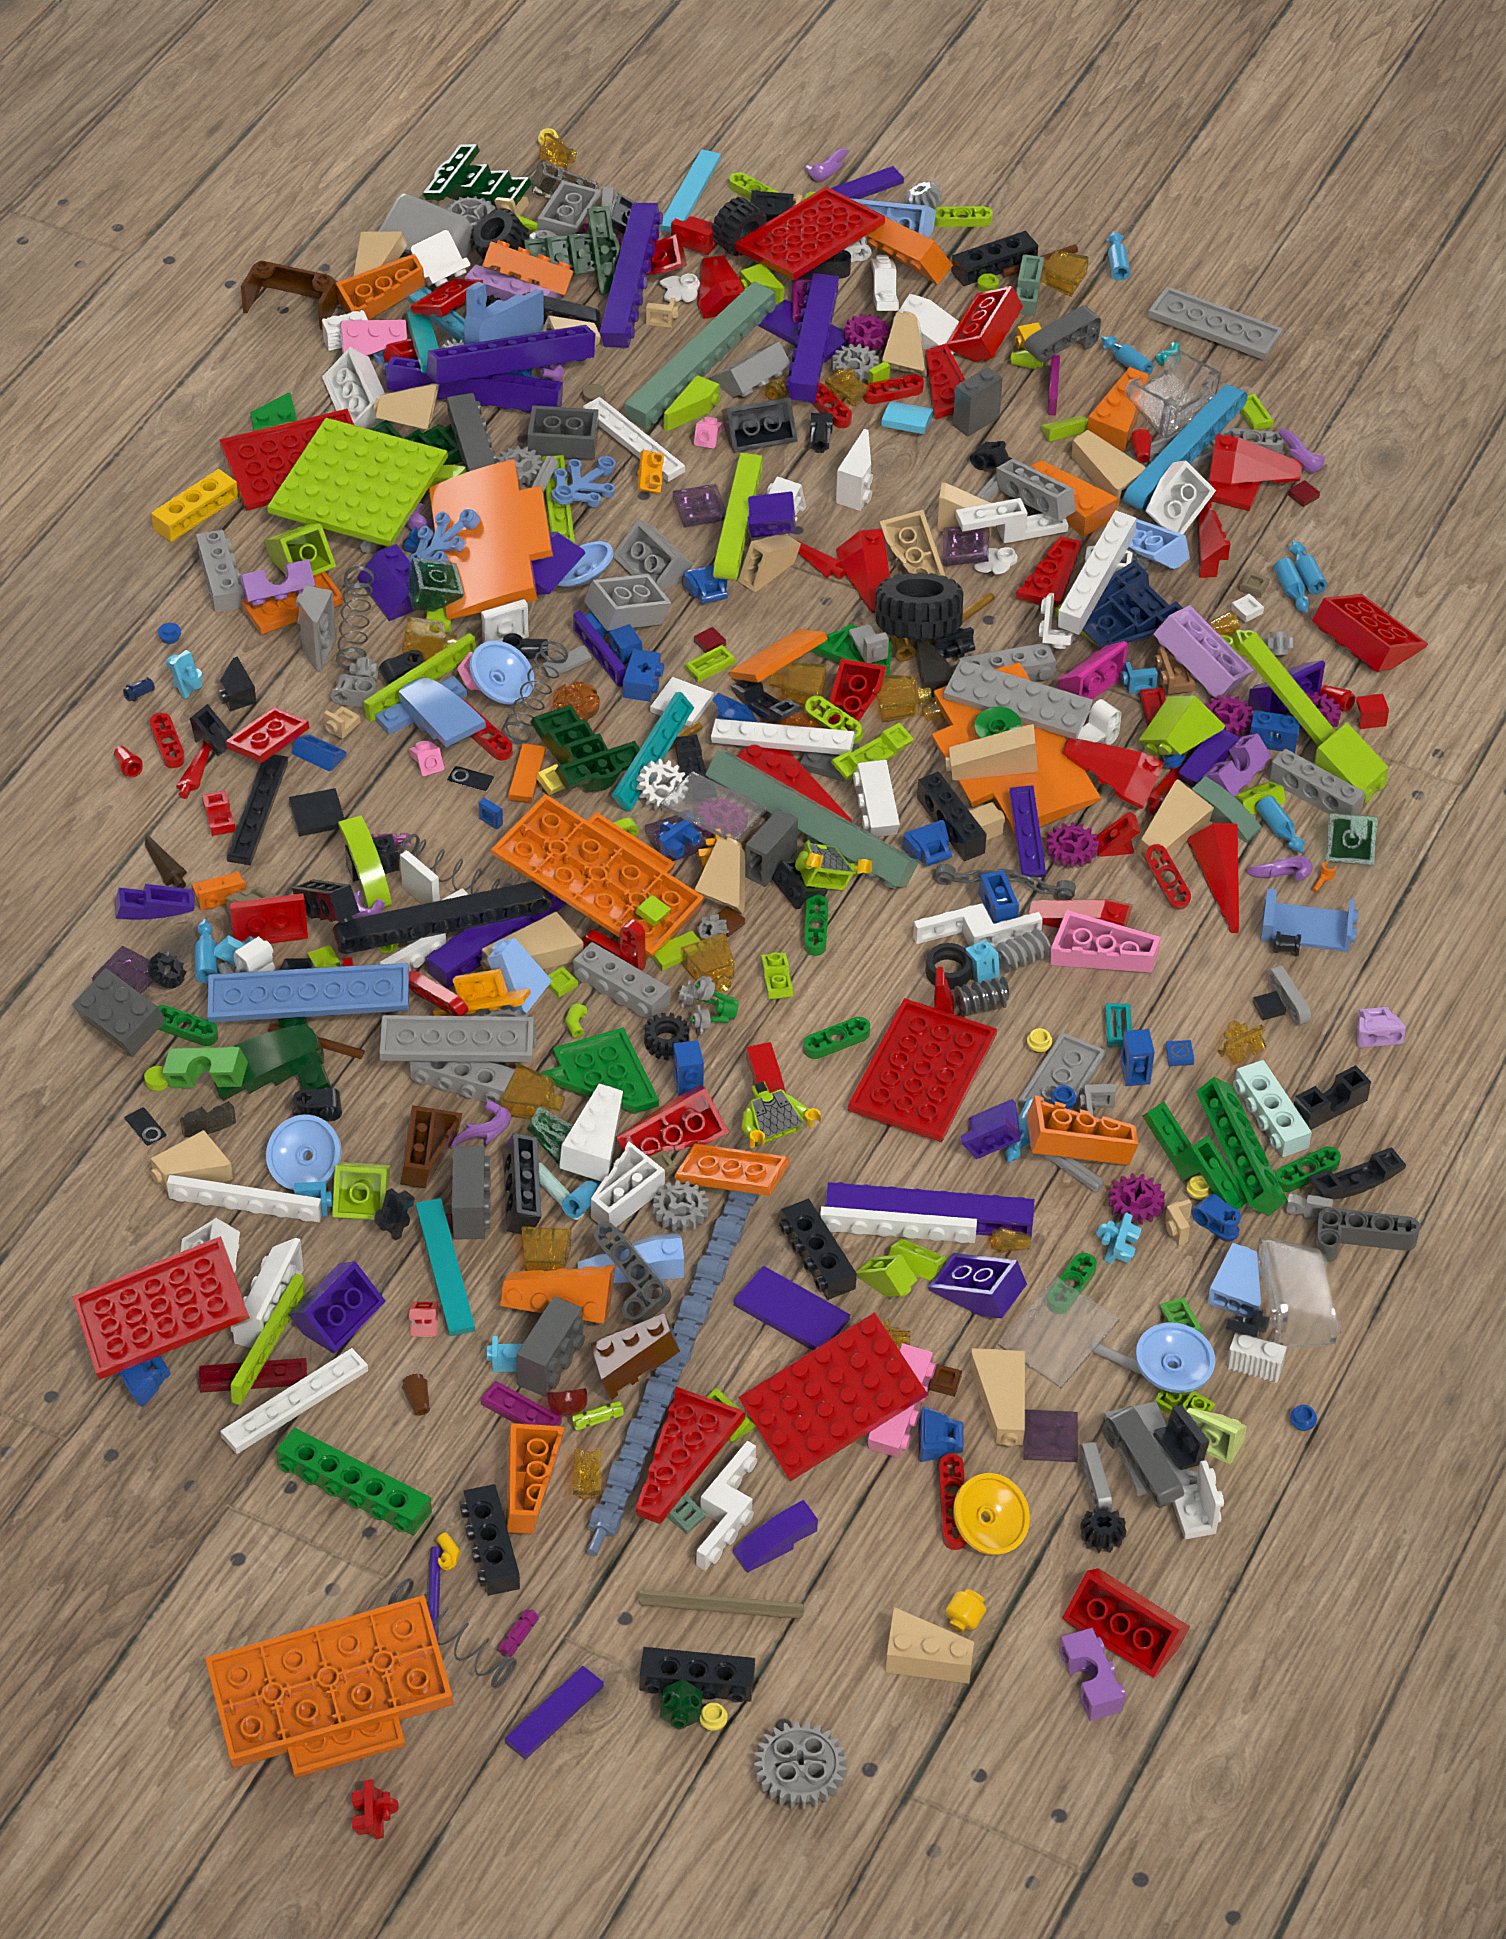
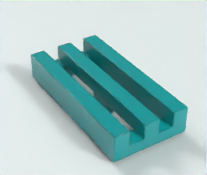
M1105 1004L1107 1047H1112V1044L1122 1047L1124 1037H1122L1120 1010H1125L1126 1031H1132L1130 1004ZM1111 1010H1115L1116 1037H1113Z

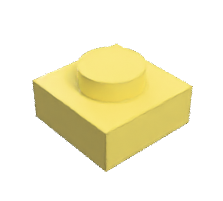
M557 764L538 772L536 779L549 796L565 788L555 772L558 767Z

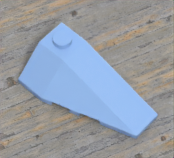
M852 199L927 238L933 232L936 210L924 205Z
M1136 519L1135 536L1129 547L1137 554L1171 569L1180 567L1190 559L1186 535Z
M679 1233L652 1235L632 1242V1245L661 1279L684 1278V1253L682 1238ZM629 1249L621 1252L620 1260L627 1259ZM606 1252L577 1262L578 1269L594 1266L595 1268L616 1265ZM616 1265L614 1283L630 1282ZM645 1268L638 1270L636 1280L642 1279L645 1276Z

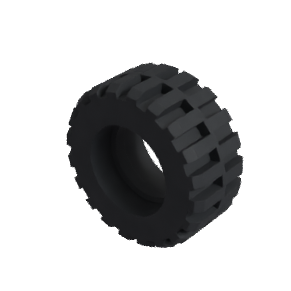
M905 573L904 575H894L892 578L888 577L876 589V624L883 632L886 631L888 635H895L901 639H921L923 641L950 636L963 623V589L955 580L948 579L943 575L938 576L934 573Z

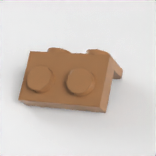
M1159 646L1158 655L1154 656V663L1156 669L1160 670L1161 685H1165L1167 693L1195 691L1196 684L1190 671L1183 664L1177 662L1172 653L1166 654L1165 648Z

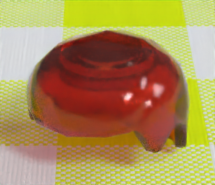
M586 1388L563 1392H547L548 1405L550 1410L559 1416H574L586 1407L588 1403Z

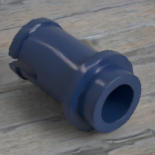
M146 677L133 685L127 684L126 688L123 689V693L128 701L135 702L138 700V697L154 691L155 686L153 681Z

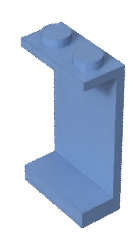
M1267 888L1261 941L1275 942L1276 932L1280 931L1284 935L1296 936L1301 934L1300 946L1349 952L1350 942L1355 943L1357 928H1352L1353 924H1357L1359 911L1354 910L1355 899H1350L1348 912L1276 903L1277 890Z

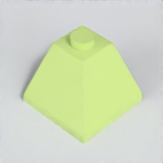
M1188 1408L1187 1412L1210 1441L1206 1454L1231 1465L1244 1443L1247 1426L1241 1424L1236 1419H1230L1221 1414Z

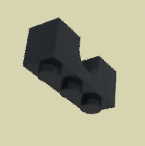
M1355 1065L1337 1074L1334 1084L1325 1093H1322L1314 1086L1296 1095L1294 1106L1309 1129L1312 1130L1368 1101L1371 1081Z

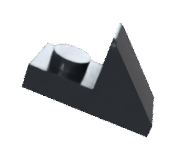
M207 704L190 718L195 742L197 743L203 738L215 754L220 756L227 750L226 740L232 737L233 734Z

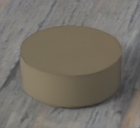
M590 384L584 388L583 399L585 402L589 403L598 397L605 400V389L601 385Z

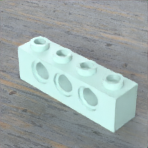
M1261 1060L1238 1068L1235 1080L1233 1081L1234 1089L1245 1100L1248 1111L1256 1117L1259 1128L1268 1135L1273 1149H1277L1281 1157L1308 1149L1312 1132L1265 1061Z

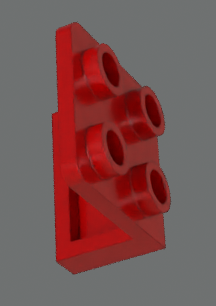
M693 216L688 217L686 221L676 218L672 221L671 236L676 234L682 247L710 255L717 246L713 241L712 222Z

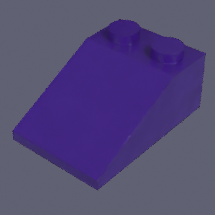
M953 1253L928 1285V1289L980 1316L1002 1319L1026 1287L1027 1282L1018 1260Z

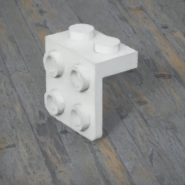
M447 230L411 247V253L417 256L423 267L424 278L428 286L435 284L438 287L448 282L447 277L454 274L456 278L466 273L465 268L470 266L467 257L462 259Z
M1049 593L1047 598L1042 600L1041 614H1045V619L1040 623L1039 637H1043L1042 643H1051L1053 648L1065 649L1067 645H1071L1073 642L1074 633L1051 629L1054 593Z
M1206 1460L1200 1461L1197 1483L1183 1486L1184 1496L1172 1502L1184 1539L1216 1534L1218 1523L1221 1522L1220 1509L1224 1507L1222 1492L1216 1489L1214 1469H1209Z

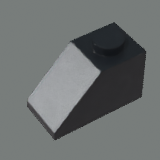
M238 656L234 657L220 679L221 690H218L221 703H226L230 712L256 703L255 686Z

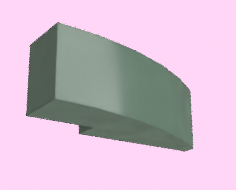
M1023 255L1016 292L1023 305L1019 313L1021 315L1035 316L1044 257Z
M1205 776L1191 789L1214 807L1210 822L1238 824V838L1248 843L1261 830V825L1234 796Z

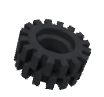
M661 1013L660 1018L656 1014L653 1016V1020L649 1019L647 1024H645V1048L649 1050L651 1055L656 1053V1058L660 1059L661 1055L664 1056V1060H668V1056L673 1058V1044L689 1041V1025L687 1026V1021L685 1019L682 1021V1017L679 1015L674 1018V1013H670L669 1016H666V1013ZM663 1033H671L676 1037L662 1039L658 1036Z

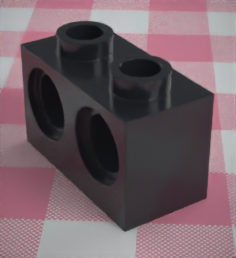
M392 834L372 838L384 874L399 871V853ZM345 845L346 865L352 881H359L348 845Z

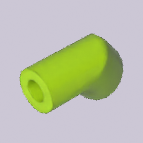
M580 1003L573 1004L565 1018V1023L574 1038H579L584 1034L579 1020L585 1017L584 1014H587V1007Z

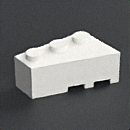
M628 1142L621 1157L615 1161L614 1168L608 1176H605L591 1198V1218L598 1224L610 1222L617 1227L652 1200L654 1195H658L659 1188L665 1189V1170L631 1142Z

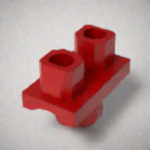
M373 1779L365 1780L364 1789L352 1792L353 1807L357 1811L363 1809L365 1811V1814L352 1818V1828L358 1835L371 1833L377 1840L384 1838V1821H389L391 1814L398 1811L399 1803L396 1799L390 1798V1792H383L381 1789L374 1787Z

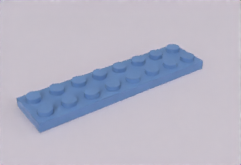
M408 963L209 975L207 1016L209 1022L409 1011Z

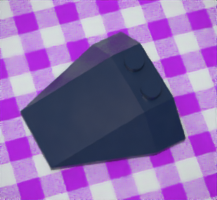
M1134 560L1111 577L1082 631L1100 649L1106 645L1123 641L1129 643L1154 635L1169 615L1183 609V607L1177 601L1169 605L1149 586L1148 573Z

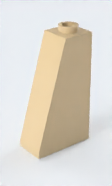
M1089 430L1076 436L1072 442L1071 457L1099 489L1117 497L1118 505L1122 503L1127 488L1146 467Z
M1034 724L949 747L950 757H945L947 771H952V780L1038 772Z
M1176 780L1142 837L1137 854L1145 861L1148 847L1153 844H1160L1171 855L1188 840V837L1197 833L1209 823L1214 807L1180 780ZM1153 851L1151 859L1156 858L1160 864V857L1162 854H1156L1155 851Z
M557 912L502 938L505 941L515 937L542 969L574 962L573 960L583 951V941ZM498 941L482 948L481 966L484 971L491 970L487 958L493 952L492 947Z
M972 1348L970 1369L995 1443L1006 1446H1023L1025 1431V1351Z

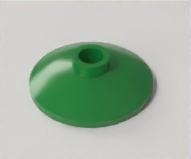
M998 706L982 711L977 716L974 727L977 736L984 738L1022 727V721L1013 710Z

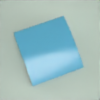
M891 401L885 410L881 426L925 434L926 428L930 425L934 414V409Z

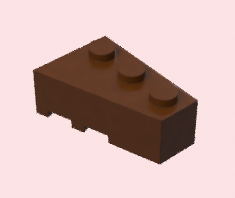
M412 1105L400 1180L401 1185L420 1188L427 1187L459 1132L463 1113Z
M665 1313L590 1343L601 1380L611 1400L617 1397V1391L627 1384L631 1383V1385L637 1383L639 1381L638 1377L651 1368L654 1371L680 1352L675 1334Z

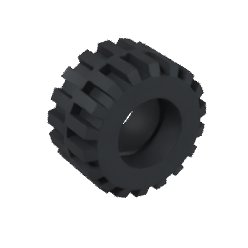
M737 197L736 199H731L724 204L714 218V223L711 227L713 241L734 256L744 255L735 250V242L766 224L767 217L764 214L765 212L745 198Z
M499 208L497 211L494 209L489 214L483 215V218L479 219L477 225L473 227V232L470 236L473 248L483 260L491 241L497 243L500 240L509 243V248L517 250L518 247L524 249L523 241L529 239L528 230L518 217L509 209L504 210L503 208Z

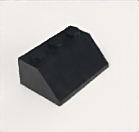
M790 397L721 410L725 433L733 452L798 441Z

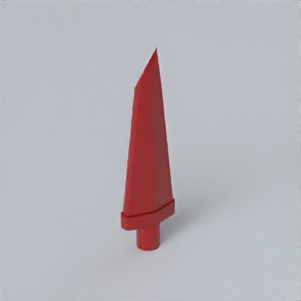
M798 541L801 543L798 554L820 571L823 576L828 578L831 575H835L840 579L845 576V571L839 568L842 561Z
M206 742L176 785L177 789L180 790L179 796L183 799H187L190 792L197 790L200 786L211 751L210 746Z
M1183 764L1173 768L1150 793L1147 799L1151 803L1148 808L1149 813H1157L1174 782L1181 780L1178 772L1183 767Z

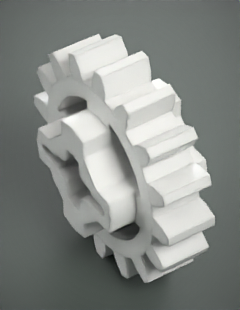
M659 759L656 763L650 761L647 766L642 768L640 775L636 779L640 782L636 789L642 790L639 797L647 798L646 805L653 803L654 810L661 806L662 810L666 811L669 807L673 810L678 804L682 803L684 796L688 793V790L685 789L688 781L682 780L685 773L677 772L679 769L678 765L673 768L671 767V761L668 760L666 764H663L662 760Z

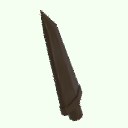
M146 833L145 847L166 886L175 884L177 888H185L186 882L182 877L186 875V870Z

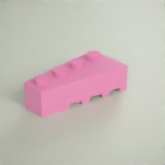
M1067 910L1051 947V965L1152 973L1160 954L1161 937Z
M902 1343L900 1352L927 1392L928 1385L936 1369V1363L933 1362V1352ZM925 1398L872 1430L868 1437L869 1449L900 1458L902 1450L907 1451L911 1440L909 1433L912 1426L915 1427L920 1413L918 1410L921 1403L925 1401Z

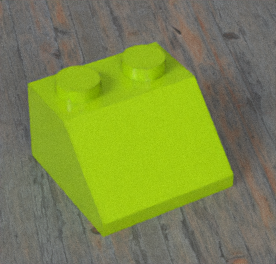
M347 1162L336 1164L332 1217L374 1220L375 1212L382 1209L386 1191L389 1190L391 1165Z

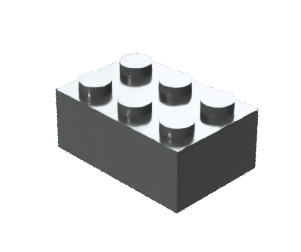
M532 405L528 431V451L536 450V455L541 456L564 455L566 458L595 459L599 432V409Z
M107 968L101 972L72 1004L82 1019L132 1057L166 1021V1018L155 1004Z
M453 1146L452 1215L454 1240L485 1239V1229H490V1156H485L484 1146Z
M555 1296L552 1298L516 1354L518 1386L544 1397H547L551 1389H555L558 1386L561 1373L564 1369L567 1370L570 1367L573 1354L576 1349L580 1350L585 1341V1335H583L585 1320L583 1319L582 1307Z

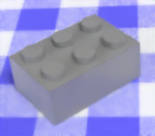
M649 574L592 580L584 600L607 631L629 624L632 628L661 625L671 606L669 599Z

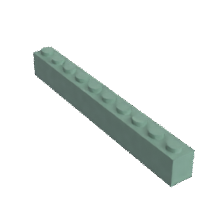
M754 281L625 402V418L645 430L656 423L659 417L664 414L697 375L703 377L709 373L711 368L717 362H720L731 349H734L740 340L747 337L756 325H759L769 313L774 311L776 307L775 291Z
M717 750L705 774L713 779L712 783L722 789L727 787L731 790L730 794L741 800L746 798L750 801L749 805L760 811L762 809L768 811L769 817L777 809L791 814L798 819V833L800 831L806 833L808 840L815 839L818 844L821 842L828 846H834L846 857L845 860L848 863H858V859L872 860V871L867 874L875 878L880 876L885 879L883 883L891 888L907 887L919 863L914 858L728 751Z

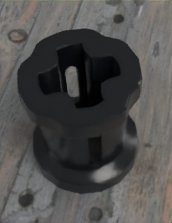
M1277 931L1274 953L1282 951L1299 956L1301 934L1292 936L1284 935Z

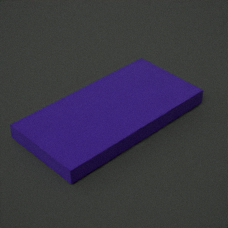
M785 299L758 326L795 346L799 322H793L792 302ZM832 324L824 358L825 363L835 355L836 350L841 351V347H846L849 340L844 339V331Z
M764 1265L734 1299L735 1307L811 1350H815L837 1336L850 1321L849 1313Z

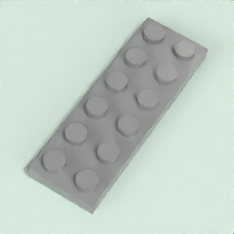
M1168 286L1148 310L1149 318L1263 360L1267 358L1283 336V328Z
M962 659L944 691V699L981 711L990 707H1006L1016 712L1023 724H1034L1036 728L1075 740L1093 706L1092 699Z
M382 1015L380 1061L532 1062L534 1017Z

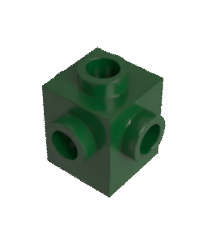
M680 1680L664 1687L660 1718L679 1730L699 1722L703 1691L685 1680Z

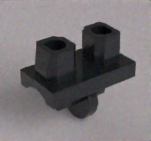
M971 627L959 628L954 634L951 633L950 636L932 639L935 659L940 661L953 656L962 658L965 653L976 650L973 640L974 629Z
M391 1188L386 1191L382 1209L375 1212L374 1222L380 1230L390 1232L394 1240L400 1239L403 1229L409 1226L410 1217L407 1212L408 1208L414 1206V1196L406 1190L397 1193Z

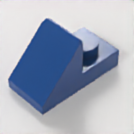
M717 693L712 699L718 707L716 710L719 715L716 719L757 722V719L747 705L720 693Z

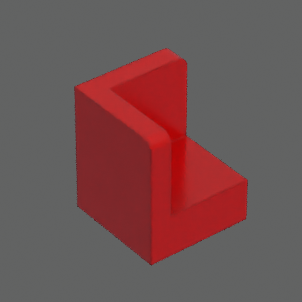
M1383 693L1358 696L1356 698L1360 711L1358 724L1360 729L1387 726L1389 707Z

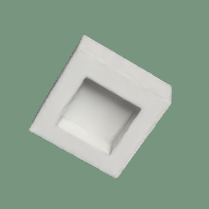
M1248 594L1232 602L1231 610L1246 623L1263 614L1264 606L1252 595Z

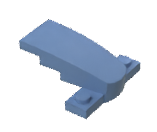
M477 282L466 288L467 315L464 324L466 344L541 332L544 326L543 290L535 289L525 296L516 294L506 301L496 300L486 307L487 293L485 283Z
M454 676L440 683L427 677L410 682L399 690L400 703L375 714L376 722L388 735L415 722L422 732L426 730L433 740L438 738L445 747L486 728L485 720L462 700V698L467 696V689Z

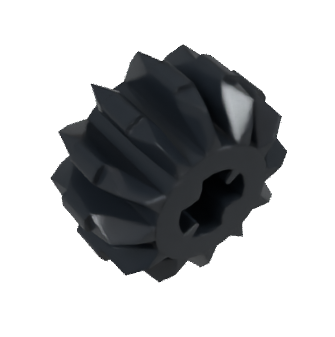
M1096 1506L1093 1512H1086L1084 1519L1080 1523L1082 1541H1087L1088 1549L1097 1547V1551L1100 1553L1105 1548L1111 1553L1113 1547L1120 1548L1122 1540L1126 1537L1127 1530L1125 1518L1119 1517L1118 1510L1110 1512L1108 1506L1104 1510H1100Z

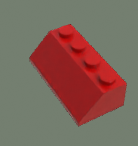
M1009 286L977 293L947 341L949 349L974 362L992 359L1023 308L1014 288Z
M1099 1568L1088 1570L1085 1573L1062 1617L1063 1620L1080 1631L1093 1628L1096 1637L1102 1639L1105 1647L1153 1678L1160 1673L1178 1651L1190 1628L1183 1621Z

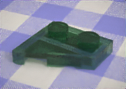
M538 1106L527 1130L533 1137H537L540 1145L560 1166L561 1147L573 1125Z

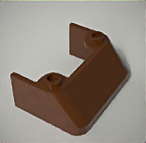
M258 261L252 266L241 285L243 313H248L262 287L320 299L318 301L320 330H323L322 320L330 318L339 304L336 282L338 281L327 274L267 261Z

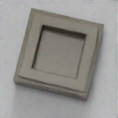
M1248 572L1240 585V592L1261 598L1269 585L1270 578Z
M665 1150L648 1156L665 1170V1178L676 1173V1166Z

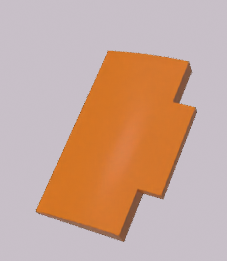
M514 459L482 467L429 487L435 531L438 525L435 522V517L441 511L446 512L451 518L445 532L460 520V513L465 509H472L480 516V522L474 529L469 530L464 527L455 535L460 536L466 544L463 550L459 552L455 550L443 551L448 556L447 563L440 567L447 619L450 620L481 613L482 611L523 599L526 602L538 600L532 561L553 556L542 487L537 486L521 490Z
M1020 662L995 669L1030 680ZM947 686L935 690L934 696L935 702L949 727L932 733L933 741L945 761V757H950L949 747L980 739L975 732L974 724L977 716L982 712L981 710L944 699V691ZM1034 727L1038 772L957 780L970 805L975 807L992 799L997 809L1003 812L1005 822L1014 838H1016L1009 789L1012 787L1034 785L1039 827L1100 802L1101 797L1085 770L1062 754L1067 742L1062 735Z
M546 794L490 851L492 855L618 937H620V929L629 920L639 922L645 930L646 955L650 958L662 949L701 909L704 896L669 874L674 869L675 862L599 813L595 812L587 821ZM651 895L671 908L669 915L655 927L636 914L637 907Z
M425 1595L205 1657L233 1768L289 1753L295 1778L405 1747L406 1743L399 1720L454 1705Z

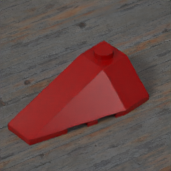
M724 255L703 258L698 307L702 318L707 319L717 317L744 291L739 277Z
M1068 738L1062 753L1083 770H1091L1099 777L1097 781L1102 785L1105 783L1109 784L1116 790L1115 795L1140 809H1143L1163 766V762L1154 756H1149L1140 751L1078 738L1076 740Z

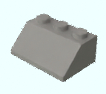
M562 181L538 217V230H549L558 236L576 233L588 216L587 209L593 207L600 197L601 190Z
M778 341L755 350L713 375L710 379L713 382L719 383L720 388L731 397L737 395L745 397L753 392L752 388L757 385L759 388L769 383V377L773 376L776 378L784 374V368L790 365V361Z
M639 519L613 555L631 575L649 574L662 591L680 583L684 578V572L690 570L693 565L654 525Z
M306 585L302 594H299L296 600V607L299 608L297 623L300 624L301 628L299 640L302 641V651L318 672H322L336 642L333 592Z

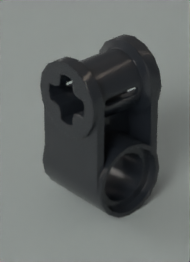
M1005 441L984 442L970 455V462L978 470L996 469L1012 458L1009 457L1005 449Z
M409 650L406 653L383 661L379 666V672L389 685L424 662V655L419 650Z
M335 1088L303 1089L295 1092L293 1095V1104L295 1105L293 1117L304 1115V1109H306V1115H313L325 1121H336L342 1116L340 1092ZM302 1097H305V1104H302Z

